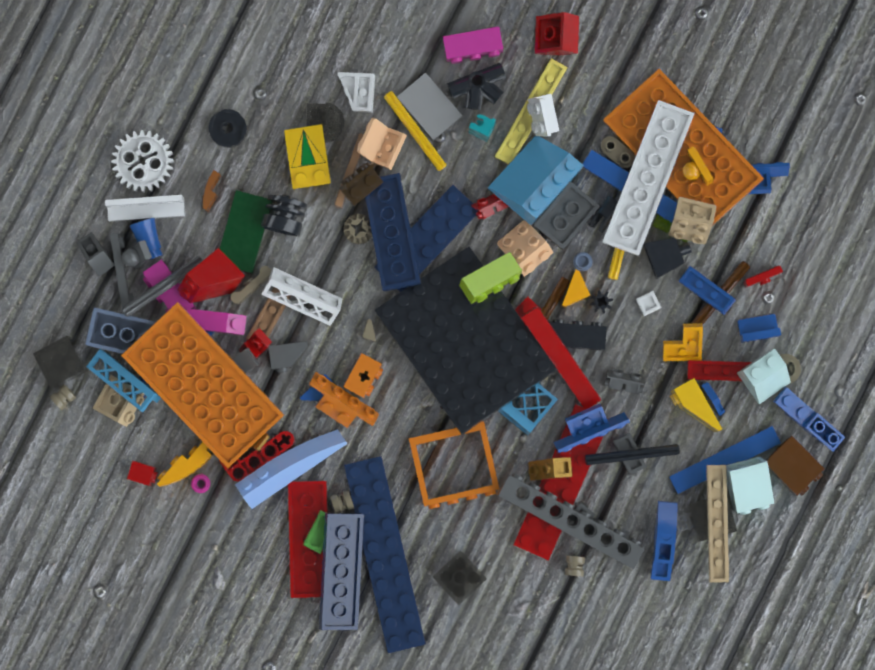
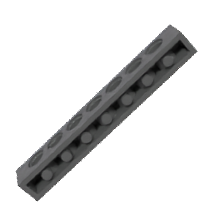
M515 473L512 476L506 475L496 495L632 569L635 568L645 550L640 546L641 542L634 538L630 540L624 538L625 533L614 529V531L607 528L608 524L599 519L597 522L591 520V515L583 510L580 513L573 510L574 506L566 501L563 504L556 501L557 496L548 491L545 495L539 491V486L531 482L529 485L523 483L524 478ZM519 487H524L525 495L521 498L517 497L516 490ZM536 496L542 498V504L539 507L533 505V499ZM554 505L559 507V513L556 516L550 514V508ZM569 515H575L576 522L573 525H568L567 523ZM587 524H591L593 527V531L590 534L584 533V527ZM604 533H608L610 539L607 543L603 544L601 536ZM624 542L626 550L619 553L617 547L620 543Z

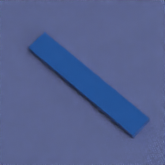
M591 150L583 162V168L622 192L629 173ZM663 194L656 214L672 223L677 203Z
M773 426L669 476L676 493L679 494L707 480L706 465H729L748 460L781 444Z

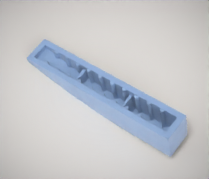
M338 429L318 436L267 462L239 481L235 486L251 509H253L345 446L347 442Z

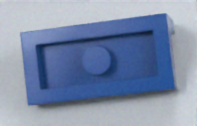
M775 314L738 320L741 343L781 336V329L777 326Z

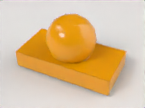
M693 146L688 149V155L692 161L684 165L683 175L689 180H696L701 175L706 186L713 183V177L696 148Z

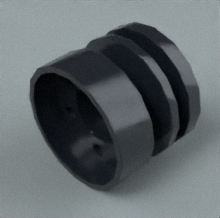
M268 195L267 200L275 203V205L266 204L265 207L273 211V214L263 215L261 227L273 232L299 237L302 223L296 221L295 217L305 216V213L297 209L306 210L307 204L286 195Z

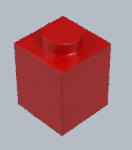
M132 461L127 479L151 486L157 480V468Z

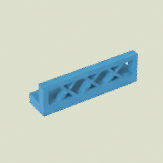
M102 349L96 353L86 366L141 412H144L152 400L158 403L161 399L153 389ZM99 359L104 361L103 370H96L94 368ZM109 372H118V381H110ZM130 382L132 392L124 393L122 383ZM144 393L147 398L140 406L136 401V394Z

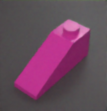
M185 308L205 331L231 335H244L247 317L245 315Z

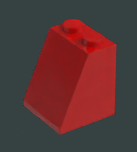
M218 248L186 274L177 290L180 296L191 304L232 294L245 275Z

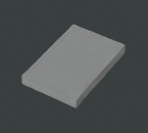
M426 73L397 96L401 104L433 141L462 117L461 113Z

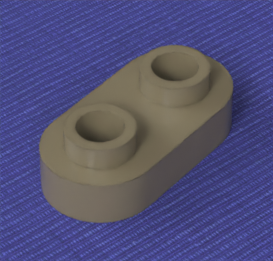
M612 136L603 139L601 151L605 156L622 169L632 166L634 154L625 145ZM608 143H613V144H614V148H613V149H609V148L607 147V144H608ZM623 155L628 156V161L624 162L621 157Z

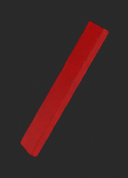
M536 306L522 315L521 318L581 405L588 409L602 400L540 308Z

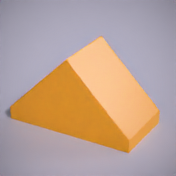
M575 270L561 306L563 308L590 297V293L579 270Z

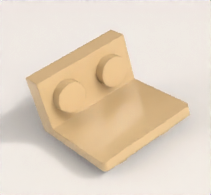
M679 196L669 236L705 245L713 225L717 206Z

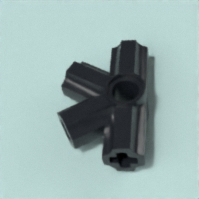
M499 62L447 83L453 99L466 94L464 108L481 110L483 97L494 105L504 93L494 82L505 79L506 75L503 66ZM473 76L481 78L482 82L480 85L476 86L472 83L471 79Z

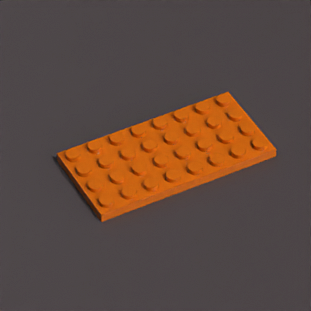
M658 69L603 119V122L637 155L658 100L694 113L666 188L677 200L680 196L716 205L714 225L762 182L764 178L679 88ZM693 146L713 177V183L706 186L701 175L696 180H689L683 175L684 165L692 161L688 155V149Z
M179 302L121 355L227 468L284 416V413Z

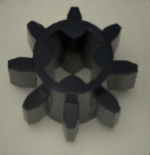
M598 290L597 297L591 295L594 302L590 303L589 306L596 308L594 310L595 313L601 310L602 314H605V308L612 309L608 305L609 302L613 301L612 298L608 299L607 297L609 292H606L604 295ZM604 298L606 306H598L597 299Z

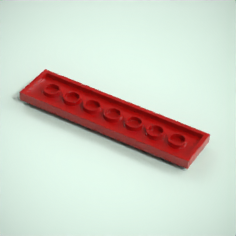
M575 404L570 416L586 409ZM567 424L560 439L571 435ZM603 436L595 437L586 444L574 446L567 452L559 453L555 449L552 458L571 457L572 477L542 479L539 491L545 495L548 491L557 496L556 501L562 504L566 501L573 505L591 466L586 465L585 455L596 454ZM536 496L533 499V505L539 507L542 504V498ZM557 505L550 508L552 516H556L559 513ZM527 512L513 545L549 561L562 530Z

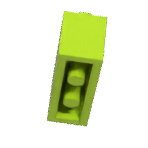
M509 252L462 278L459 286L471 304L476 301L480 303L490 293L496 294L500 292L506 284L512 285L520 279L522 269Z

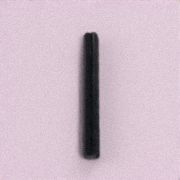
M678 444L588 454L585 455L586 465L678 455L680 454V448Z

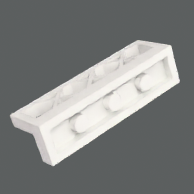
M182 195L105 200V206L108 208L109 222L185 217V204Z
M273 267L269 281L262 290V295L331 326L341 309L342 298ZM273 286L278 288L280 292L273 293L269 291V288ZM293 295L297 300H288L286 296ZM304 304H313L314 308L308 309L304 306ZM328 311L332 315L328 318L323 316L321 312Z

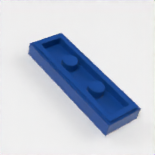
M691 266L678 280L679 283L723 315L726 314L736 301L734 297Z

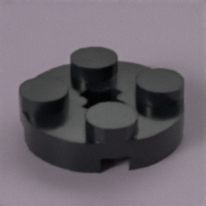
M221 110L209 122L210 136L221 147L232 148L239 146L246 137L247 125L245 119L235 110ZM231 124L233 131L226 134L223 126Z

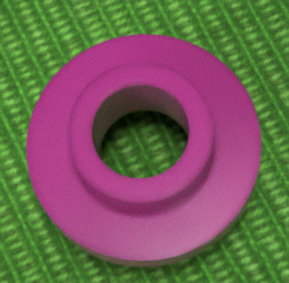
M198 474L193 477L191 487L195 492L205 493L210 488V479L206 475ZM199 480L204 481V486L201 488L198 486Z

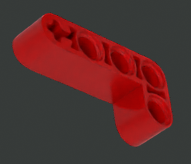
M283 431L266 442L259 451L255 450L242 460L238 458L229 468L221 461L220 463L231 479L239 482L267 462L289 450L295 444V436L291 432ZM283 435L290 436V444L283 443L280 446L283 449L280 451L274 441L277 440L280 443L283 441ZM268 446L275 447L276 452L273 456L266 455L265 450ZM252 457H258L260 460V464L256 468L250 465ZM237 468H242L244 471V475L240 479L234 476V471Z

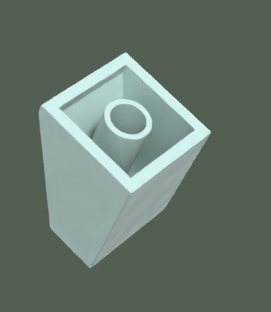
M776 349L767 351L737 372L758 404H761L791 383L787 366Z
M759 456L726 465L727 486L733 510L736 513L745 515L751 513L752 509L758 508V510L769 508L770 504H774L769 468L766 460Z

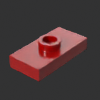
M778 265L745 279L743 282L745 288L760 283V286L771 282V277L783 272L782 267Z

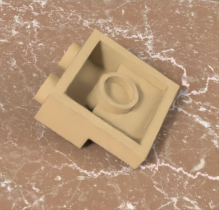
M110 375L109 380L118 381V378ZM107 383L93 406L94 410L126 427L134 421V413L137 409ZM122 383L124 393L132 392L131 385ZM144 393L136 394V401L140 406L144 402Z

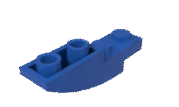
M784 387L773 402L788 417L832 452L844 440V435L820 414L813 411L787 387Z
M658 501L650 575L652 580L670 581L676 544L677 502Z

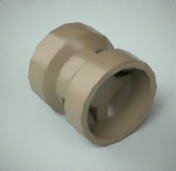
M65 384L59 387V392L49 396L62 411L67 407L69 401L73 402L77 398Z
M349 490L344 491L341 495L335 494L330 496L335 513H341L344 509L350 510L354 508Z
M566 555L568 565L565 569V575L584 577V570L582 568L585 563V557Z

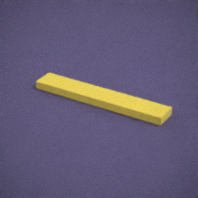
M551 58L528 99L546 94L552 95L568 67ZM528 99L495 155V158L507 165L519 154L532 131V116L527 110Z

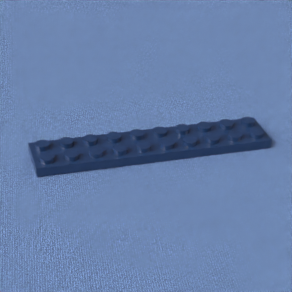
M382 456L346 464L344 467L355 513L364 514L362 544L387 651L392 653L426 645Z

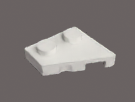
M338 72V77L342 82L352 111L373 113L375 74Z

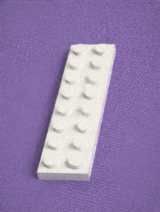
M658 100L603 239L604 244L636 256L640 255L694 113Z

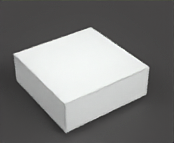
M654 291L636 299L643 316L661 309Z

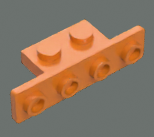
M317 372L314 373L309 385L324 394L316 405L317 409L346 428L349 427L356 416L371 426L375 424L379 416L378 412L328 380L325 376Z

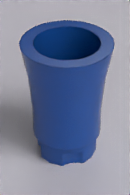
M155 218L140 221L129 226L137 243L143 240L146 241L152 256L151 259L163 256Z

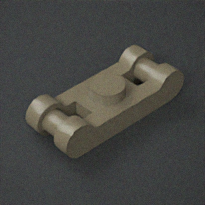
M268 266L261 267L260 274L255 279L251 277L244 283L245 288L240 292L231 294L232 302L237 305L243 303L269 279L271 269Z

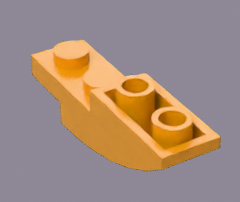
M202 442L199 447L194 446L188 454L190 455L189 458L184 455L180 457L177 455L170 463L172 467L168 471L164 470L159 475L157 485L163 487L185 479L205 465L213 457V454L208 451L209 448Z

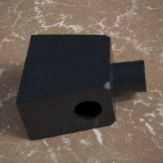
M675 238L648 242L643 245L655 279H659L683 265L684 260L682 256L692 253L688 242L678 245Z

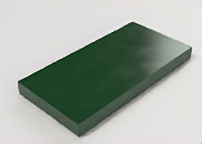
M236 190L219 249L241 271L253 274L265 229L261 227L264 214H270V210L265 206L273 202L268 201L264 197Z

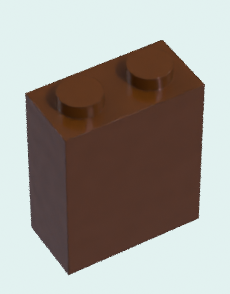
M789 436L766 459L769 470L794 496L804 495L810 489L808 485L812 481L817 482L823 476L822 471L825 469L793 436Z

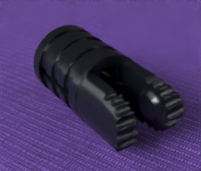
M607 196L593 216L589 226L594 228L603 216L604 219L598 229L603 233L612 219L618 201Z

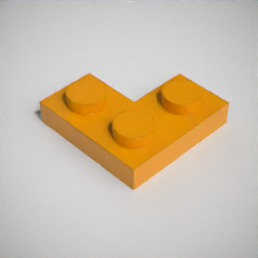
M702 323L683 324L682 340L663 341V361H702Z

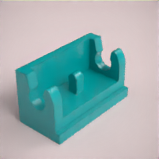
M478 114L477 118L482 120L476 121L478 125L471 123L468 133L487 142L496 126V119H490Z

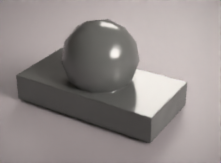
M145 240L138 242L132 248L126 249L122 254V262L128 267H133L134 270L142 267L152 258Z

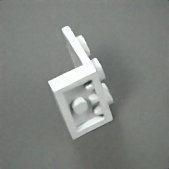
M546 94L528 99L527 110L532 116L531 128L536 136L548 137L551 136V133L559 131L552 95Z

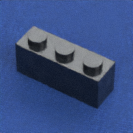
M553 319V322H549L566 348L605 350L607 326H603V323L591 322V325H583V321H572V324H566L564 320Z

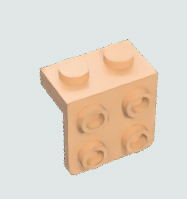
M371 118L362 139L358 143L357 152L370 162H375L376 165L392 170L407 135L388 128L379 120Z
M525 220L497 242L498 247L505 254L509 252L512 254L522 269L521 274L524 277L533 272L538 265L554 253L547 241Z

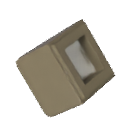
M368 319L362 337L377 343L372 320Z

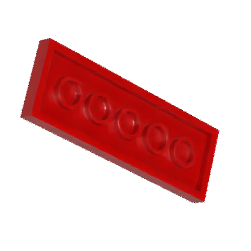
M327 481L291 482L288 484L291 598L321 597L323 550L320 554L304 546L303 543L319 511L328 513Z

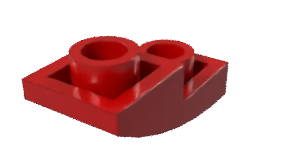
M259 328L243 343L239 351L241 353L246 348H249L255 358L258 359L272 341Z

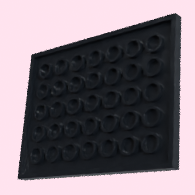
M470 246L420 279L421 284L407 287L375 309L380 320L461 435L557 371L553 362L502 291L496 294L490 293L480 303L477 301L473 304L470 303L459 284L462 278L483 267V264Z

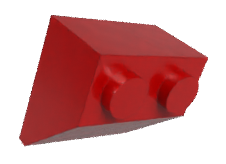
M561 12L536 16L534 54H578V15Z

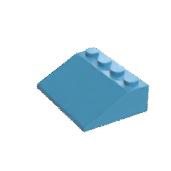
M535 135L491 183L488 189L528 224L532 225L576 177L584 165L567 151Z

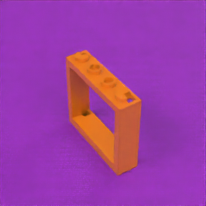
M484 421L464 434L480 431L492 485L438 498L428 499L416 445L451 438L461 434L457 428L409 438L424 507L428 506L429 509L440 507L439 503L446 501L448 505L459 503L458 499L466 497V501L477 499V494L485 493V496L496 494V490H499Z

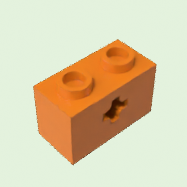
M361 353L343 387L362 398H365L366 395L370 396L374 389L372 383L375 378L379 380L383 369H381L382 364ZM365 372H368V377L370 379L364 380V382H362L360 374H365Z

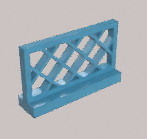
M539 383L534 386L535 393H523L517 397H522L523 408H515L511 401L498 410L500 414L527 436L558 400ZM536 396L537 407H526L525 397ZM539 396H547L552 400L548 406H539ZM527 410H537L538 418L534 423L527 418Z

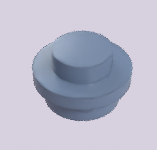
M585 252L578 253L573 259L574 267L579 271L589 270L592 266L591 256Z

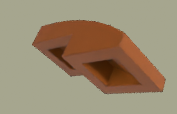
M215 170L212 171L203 196V209L209 212L218 197L212 191L222 177Z

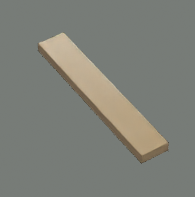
M706 465L709 582H729L726 465Z

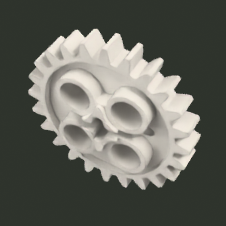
M143 130L140 131V135L133 131V137L126 134L127 140L120 139L122 145H115L116 149L119 150L118 153H112L113 156L117 157V159L111 160L113 164H117L112 170L119 171L116 174V178L123 177L120 183L123 185L128 182L127 188L130 189L133 185L135 192H137L139 187H141L143 193H145L146 187L150 191H153V185L160 188L158 182L166 183L164 176L170 177L167 170H173V167L169 165V163L174 162L173 159L169 158V156L173 155V152L166 151L170 147L169 144L163 145L165 139L162 138L158 141L159 135L156 133L152 137L151 131H148L147 135H145ZM144 144L151 145V149L147 153L141 151ZM154 152L158 153L157 155L150 157ZM134 154V160L127 163L125 161L126 155ZM143 157L144 159H146L145 165H142L140 163V158ZM154 160L161 162L160 167L157 169L151 168V163ZM135 166L132 170L128 171L129 167ZM137 170L144 171V176L140 179L135 178Z

